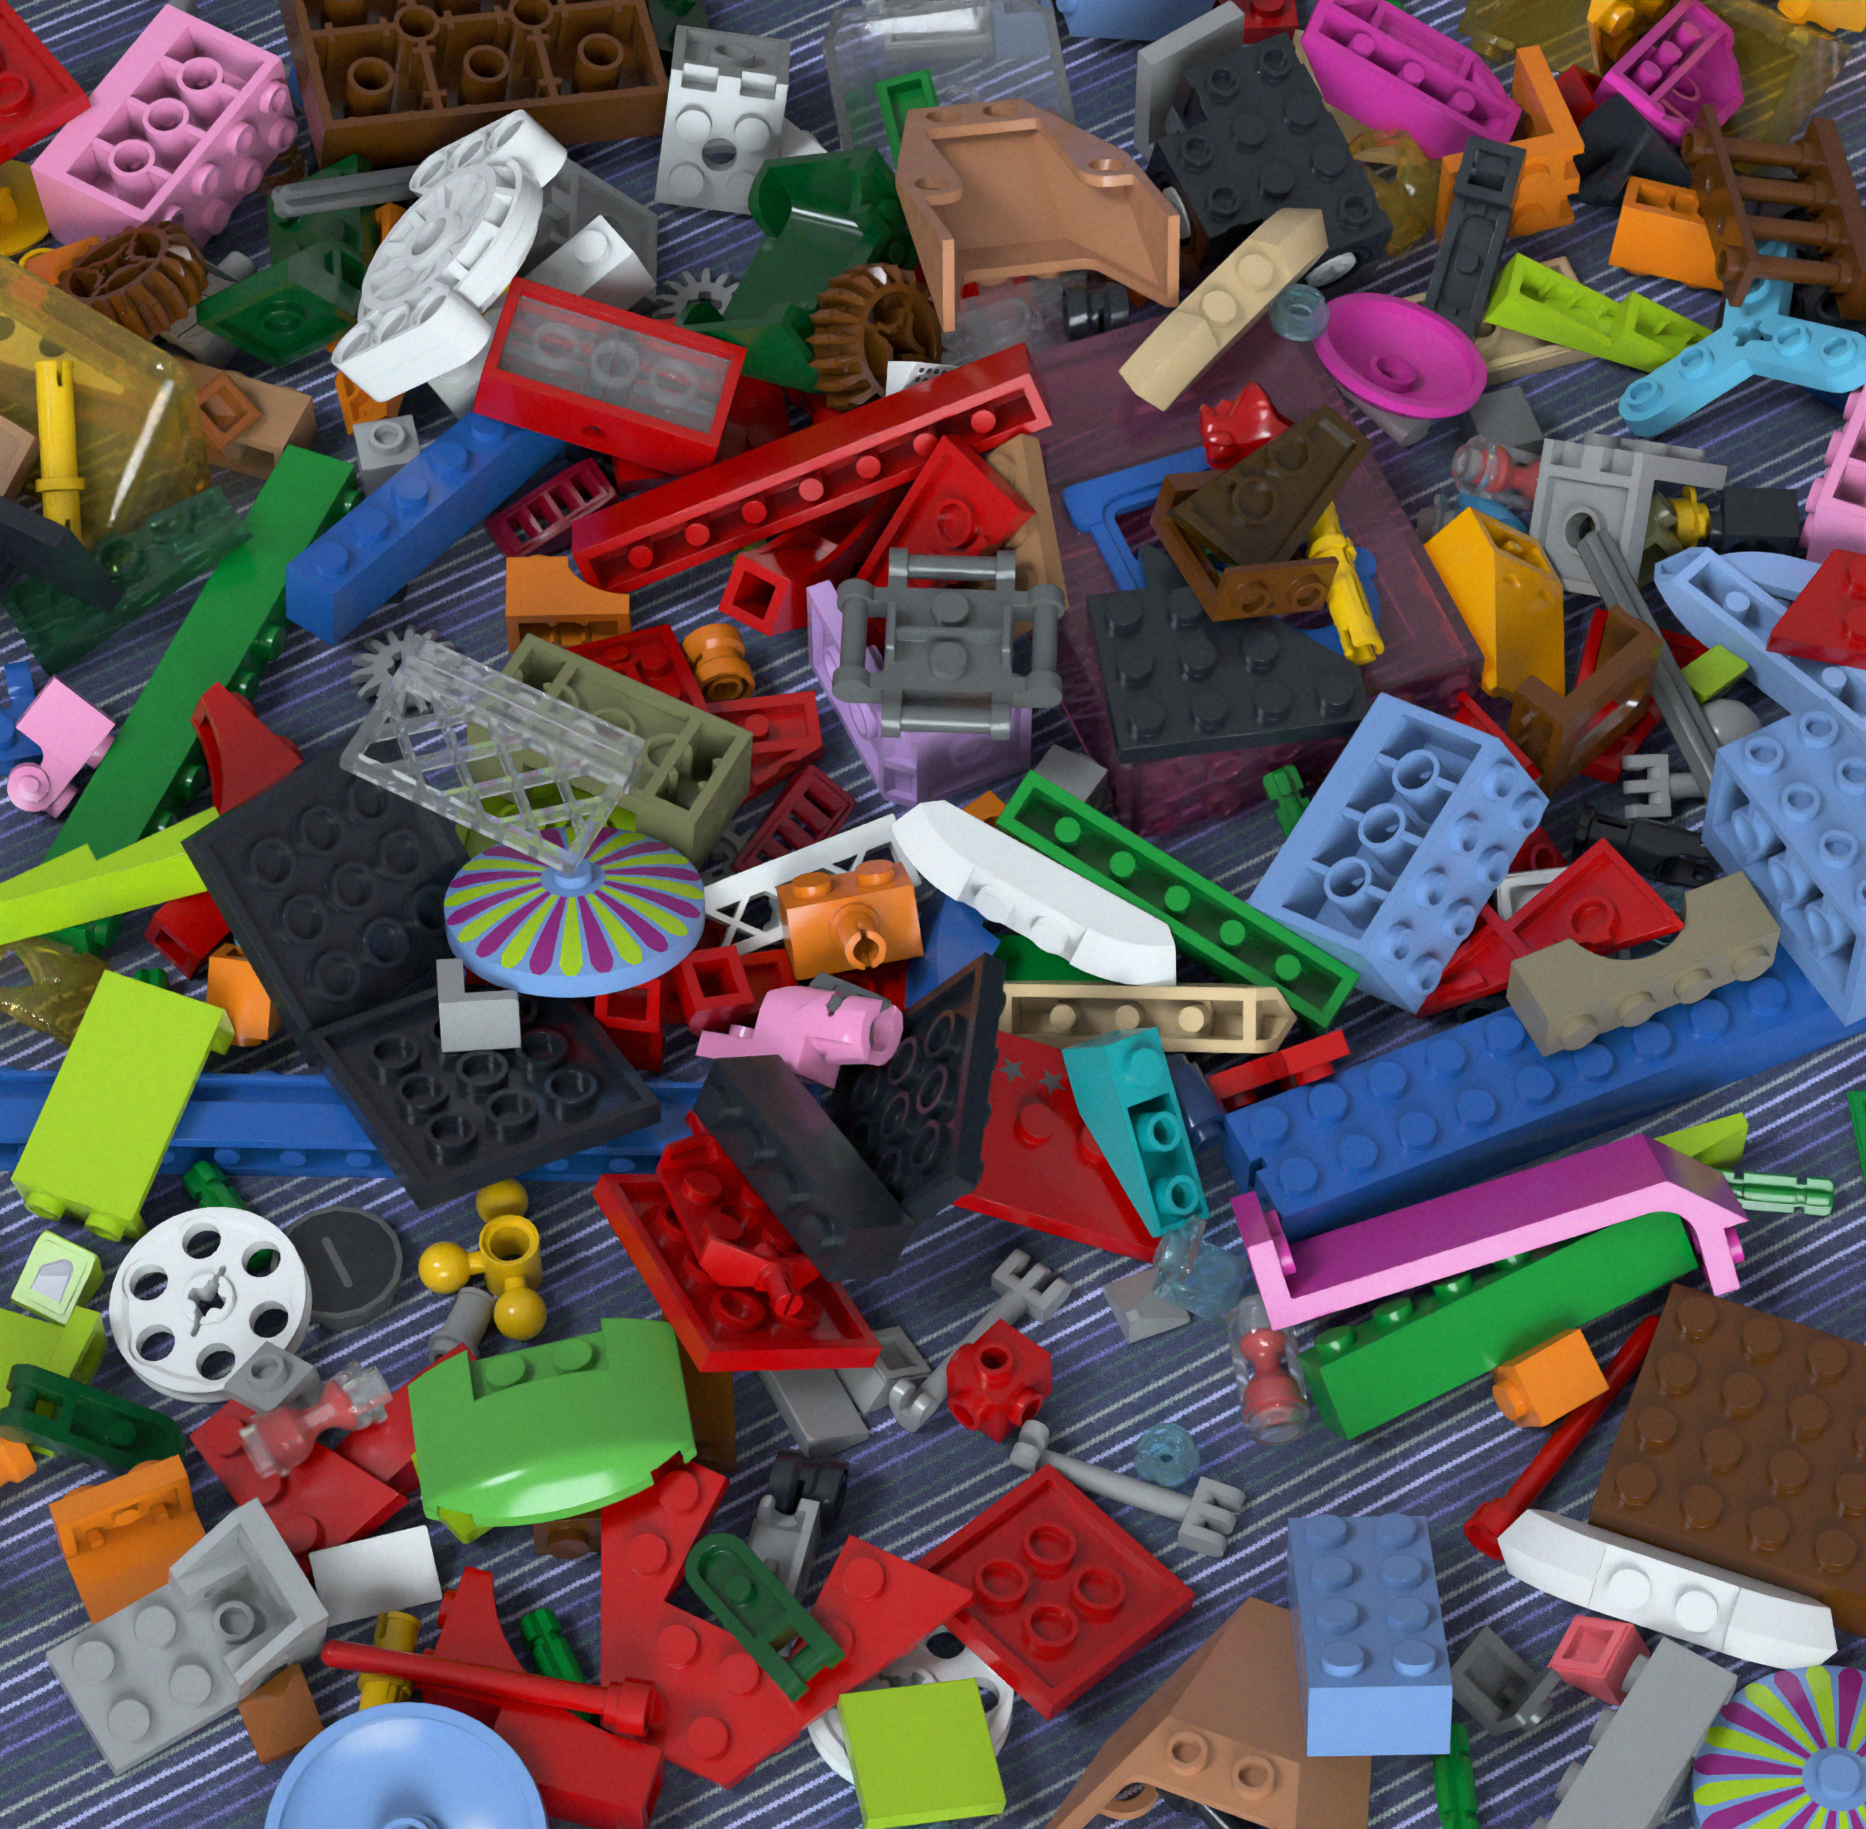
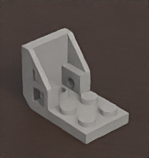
M258 1497L233 1510L169 1568L167 1584L47 1651L46 1661L113 1774L117 1777L235 1709L237 1703L285 1668L297 1663L300 1664L301 1668L306 1666L320 1654L321 1648L325 1643L329 1614Z

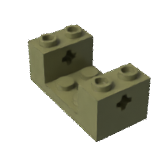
M527 633L467 722V782L523 807L544 773L635 813L636 833L655 838L679 851L691 862L698 872L749 792L753 732ZM614 727L623 731L626 737L620 742L608 744L597 740L593 734L597 730Z

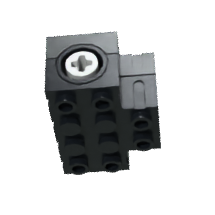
M1287 32L1183 70L1164 125L1167 136L1156 139L1145 174L1180 214L1179 273L1190 293L1216 270L1259 226L1282 208L1322 209L1329 248L1286 292L1303 308L1371 282L1394 229L1386 211L1381 210L1375 199L1376 193L1358 160L1355 161L1348 150L1349 144L1331 112L1326 110L1321 101L1322 95L1304 63L1301 64L1295 53L1296 48Z

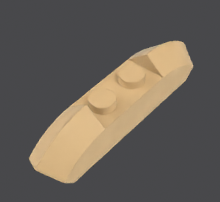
M1280 209L1259 226L1155 329L1118 371L1134 393L1163 412L1169 410L1329 248L1322 209Z
M1004 981L1003 991L1006 993V1004L999 1018L998 1030L1064 1049L1114 1030L1157 1027L1164 1052L1268 1053L1278 1050L1297 1017L1277 987L1188 982H1176V985L1138 986L1115 981Z

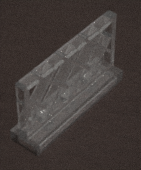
M414 633L403 650L400 667L342 753L340 768L572 876L623 793L629 794L638 780L645 739ZM407 691L430 702L434 713L402 720L397 702L403 693ZM389 716L391 723L384 724L387 717ZM473 722L488 729L492 740L460 747L452 726ZM441 728L448 750L416 757L408 735ZM397 738L404 759L382 764L363 754L372 743ZM529 748L546 756L550 767L518 774L510 752ZM498 755L506 777L474 784L466 762ZM455 765L462 787L439 791L426 784L422 772ZM587 775L607 784L608 787L603 795L576 801L568 779ZM556 782L564 804L532 811L524 789ZM512 792L520 814L497 818L484 811L480 799ZM590 814L586 822H584L582 816ZM570 819L577 835L570 848L566 850L544 840L538 826Z

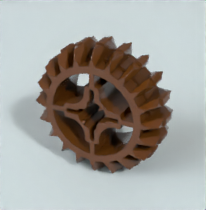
M151 220L145 221L138 228H134L131 225L126 226L121 233L114 236L107 234L106 239L101 243L89 245L88 252L81 257L73 258L71 261L72 267L59 274L57 277L59 283L55 284L50 291L52 300L49 303V307L54 314L53 319L66 340L71 342L77 351H85L89 356H97L104 353L107 357L115 355L120 349L130 352L137 344L145 341L152 343L156 335L163 331L170 332L172 324L177 320L188 317V308L199 304L202 300L200 293L204 292L209 285L207 275L210 271L205 263L206 258L192 235L187 234L182 225H172L169 220L160 221L155 224Z
M886 262L855 265L851 269H845L844 273L839 274L837 277L829 278V289L817 294V301L821 310L809 315L811 322L815 326V333L806 341L814 346L815 357L808 365L817 368L820 376L815 388L828 392L827 407L840 411V414L885 397L888 361L940 364L941 356L950 351L942 345L941 333L943 330L941 324L938 323L934 303L928 299V285L916 281L914 271L899 268L898 265H889Z

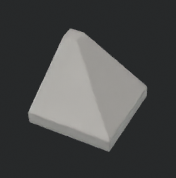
M1164 1264L1102 1287L1106 1300L1128 1344L1190 1323V1316Z

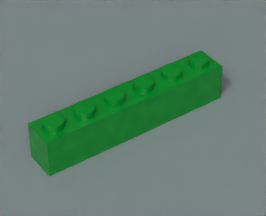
M1031 769L995 823V829L1168 924L1175 943L1176 952L1225 983L1277 987L1297 1017L1293 1025L1313 1038L1327 1034L1356 988L1360 977L1359 973Z
M1667 1211L1651 1212L1432 1281V1289L1412 1299L1409 1297H1399L1380 1304L1373 1310V1318L1355 1327L1339 1326L1321 1333L1313 1340L1314 1347L1296 1355L1324 1427L1349 1441L1502 1365L1566 1329H1575L1699 1266L1680 1216Z

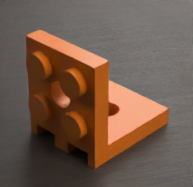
M1539 44L1519 48L1516 50L1511 99L1518 103L1522 112L1512 135L1513 142L1504 144L1527 149V156L1507 238L1520 235L1529 236L1539 231L1574 224L1575 215L1567 199L1568 195L1578 193L1580 175L1573 162V155L1584 153L1585 146ZM1464 152L1442 156L1434 236L1439 248L1455 197L1452 191Z

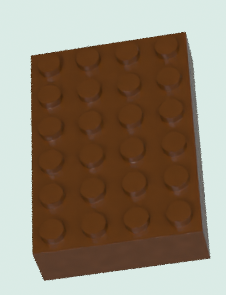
M278 0L320 171L354 153H358L371 161L372 167L424 161L443 147L520 109L527 112L562 146L663 135L669 84L645 0Z
M1673 1283L1594 1496L1588 1524L1812 1597L1831 1609L1833 1627L1835 1629L1866 1639V1345Z

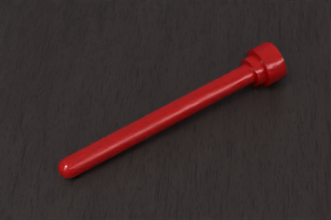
M1657 1315L1645 1317L1602 1371L1610 1389L1572 1410L1504 1497L1493 1498L1491 1502H1482L1463 1526L1464 1534L1478 1551L1491 1559L1504 1560L1497 1538L1532 1506L1644 1363L1661 1317Z
M337 1639L324 1643L320 1651L323 1663L332 1668L603 1715L604 1723L615 1725L616 1732L645 1737L648 1733L655 1703V1681L626 1676L623 1682L611 1681L608 1687Z

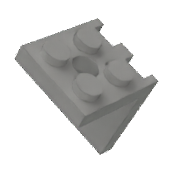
M1231 0L1138 51L1134 148L1148 162L1156 139L1167 136L1164 125L1182 71L1243 48L1245 13Z
M676 25L654 202L751 215L748 207V195L752 183L763 162L766 159H775L779 156L789 82L790 40ZM715 138H724L735 146L737 153L727 163H714L703 152L705 144Z
M566 157L558 173L542 187L543 208L538 221V230L533 245L515 276L524 278L601 214L634 251L656 283L658 215ZM656 286L631 306L630 309L640 315L655 305Z
M1585 432L1583 444L1544 438L1529 536L1539 541L1563 584V591L1601 597L1577 552L1581 524L1587 517L1591 516L1595 523L1596 531L1605 529L1611 534L1636 584H1638L1654 481L1658 480L1723 490L1728 466L1704 463L1706 450L1651 441L1626 439Z

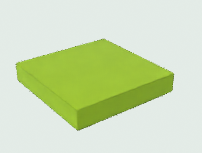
M976 1678L839 1695L837 1711L864 1829H885L1003 1813L1006 1798Z

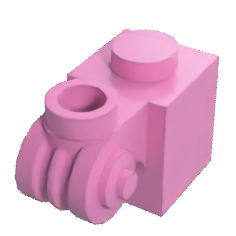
M56 674L51 677L16 722V728L41 747L43 760L40 765L34 762L18 764L11 770L7 782L9 798L16 807L26 812L46 811L55 819L78 791V788L70 783L71 779L85 763L95 769L101 763L115 737L109 734L115 726V720Z

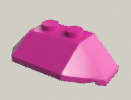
M1317 0L1300 41L1326 103L1424 159H1442V156L1464 152L1469 135L1500 143L1510 142L1522 109L1514 99L1507 97L1501 82L1477 53L1385 0Z
M1681 0L1608 71L1591 99L1597 105H1600L1617 93H1621L1651 123L1668 144L1681 146L1683 134L1688 127H1693L1702 104L1714 105L1721 128L1745 102L1739 65L1731 49L1735 45L1733 29L1699 0Z

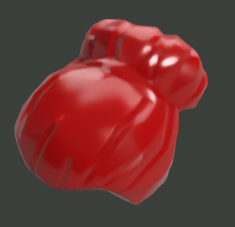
M1251 380L1233 401L1222 399L1214 408L1207 404H1203L1200 407L1198 425L1199 433L1203 440L1202 446L1205 449L1206 464L1212 470L1229 469L1295 422L1279 413L1265 389L1258 382Z

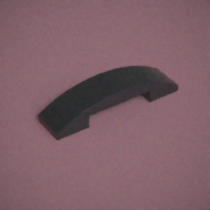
M1469 135L1452 191L1455 197L1423 306L1453 323L1475 344L1508 236L1523 175L1527 149Z

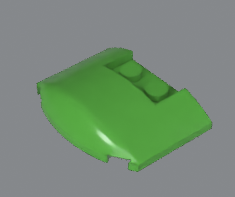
M601 1318L602 1331L475 1361L470 1360L468 1351L465 1350L441 1362L408 1385L423 1510L426 1518L441 1522L439 1507L464 1514H472L474 1525L482 1527L520 1526L564 1519L616 1503L654 1485L650 1472L661 1466L679 1450L683 1456L684 1463L689 1462L697 1455L677 1334L671 1324L647 1319Z

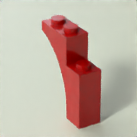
M915 479L790 528L762 547L739 553L718 610L769 637L808 626L806 588L830 580L837 592L838 586L843 581L850 579L855 563L866 561Z
M217 681L200 697L190 722L200 739L207 759L212 785V807L215 806L220 816L303 762V756L295 744L282 735L275 736L258 719L257 712L252 704L237 692L230 693ZM205 891L168 901L153 915L143 937L190 980L209 962V956L225 943L228 944L234 935L210 893Z
M466 1566L458 1589L448 1588L442 1599L437 1620L438 1629H442L436 1648L435 1650L426 1648L422 1655L526 1673L515 1658L499 1623L492 1572ZM415 1682V1688L422 1690L424 1703L448 1707L480 1721L502 1737L516 1751L533 1775L542 1794L549 1817L595 1829L650 1828L666 1781L663 1748L611 1734L585 1722L564 1708Z

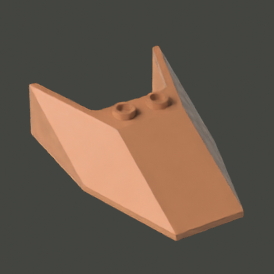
M1021 98L908 109L895 175V184L943 332H952L956 329L962 288L966 283L975 281L981 285L995 286L1008 282L1009 277L1033 275L1040 279H1058L1064 277L1067 271L1095 270L1167 308L1179 306L1180 214L1126 151Z
M1250 1596L1103 1744L1045 1829H1083L1098 1813L1118 1820L1138 1818L1150 1811L1159 1797L1156 1787L1269 1829H1368L1372 1755L1307 1757L1290 1612L1285 1608ZM1135 1782L1145 1783L1143 1791L1136 1798L1127 1801L1114 1799L1125 1786Z

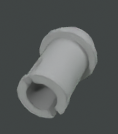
M475 1287L461 1288L457 1295L456 1303L442 1330L433 1332L428 1340V1348L430 1349L429 1360L431 1363L462 1342L479 1360L480 1355L477 1347L490 1320L494 1317L496 1300L490 1294Z

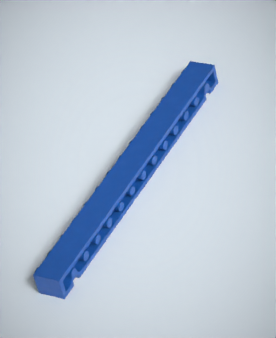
M0 1066V1171H15L60 1069L56 1071L21 1070L12 1066ZM202 1070L157 1174L184 1175L192 1169L193 1164L204 1160L207 1163L212 1162L216 1164L224 1175L396 1178L323 1073L319 1075H282L274 1071H258L253 1074H217L209 1070ZM664 1078L647 1079L644 1082L660 1102L661 1122L512 1178L518 1181L598 1182L601 1174H657L656 1167L666 1145L693 1135L685 1122L687 1113L693 1109L704 1083L673 1082ZM803 1084L822 1107L821 1085Z

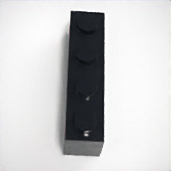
M779 1054L715 1058L693 1107V1112L823 1278L830 1282L891 1276L915 1223Z

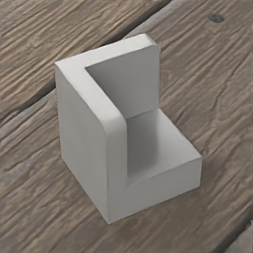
M463 958L436 960L442 1053L521 1048L518 993L515 990L465 993Z

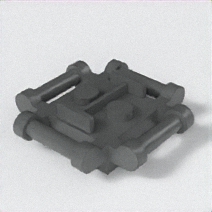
M890 547L888 587H874L870 582L863 579H848L838 586L837 607L842 612L840 667L834 671L832 678L833 696L840 701L848 703L882 704L881 737L901 738V731L991 734L990 740L1010 741L1011 707L1051 708L1058 705L1062 700L1063 681L1062 677L1057 674L1058 619L1065 612V593L1060 587L1052 584H1039L1032 587L1029 591H1015L1016 551L997 550V556L909 554V548ZM908 579L995 581L996 590L908 588ZM868 617L886 618L884 673H870L865 669ZM1014 621L1033 622L1031 673L1026 677H1012Z

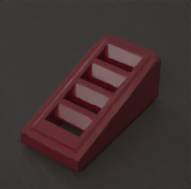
M590 457L566 469L484 522L485 531L505 560L507 557L549 556L572 546V521L619 503V498L597 463ZM568 507L571 513L564 516L560 510ZM543 517L550 525L545 530L537 522L538 519ZM520 527H523L530 538L523 544L513 531Z
M808 765L789 780L728 868L735 874L764 864L756 857L760 850L771 860L791 853L772 837L774 832L796 851L835 836L856 807V800L814 765ZM791 812L813 831L811 836L787 815ZM766 895L762 896L769 902L770 897Z

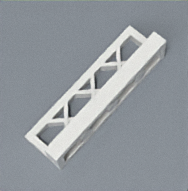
M889 814L705 886L706 918L728 927L720 947L730 946L735 931L751 937L733 944L736 945L739 955L749 954L784 940L781 918L776 928L766 932L740 921L749 901L765 895L778 901L776 886L790 884L795 877L801 874L824 872L828 875H836L855 871V868L862 863L864 856L889 847L895 863H903L914 888L919 887L922 882L918 872L902 851L890 826L896 821L894 814ZM852 861L849 871L839 868V866ZM736 907L732 918L721 913Z

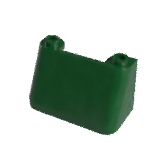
M876 147L766 159L758 171L748 195L749 211L766 236L723 315H721L709 303L698 302L689 304L681 311L674 326L748 348L740 375L818 396H827L828 392L815 388L820 376L818 369L808 365L815 357L814 346L806 341L815 333V326L811 322L809 315L821 310L817 301V294L829 289V278L837 277L839 274L844 273L845 269H851L855 265L886 262L889 265H898L899 268L914 271L919 262V257L896 190L895 174Z

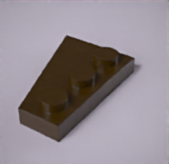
M1322 405L1167 510L1165 514L1229 567L1289 561L1374 443L1329 405Z

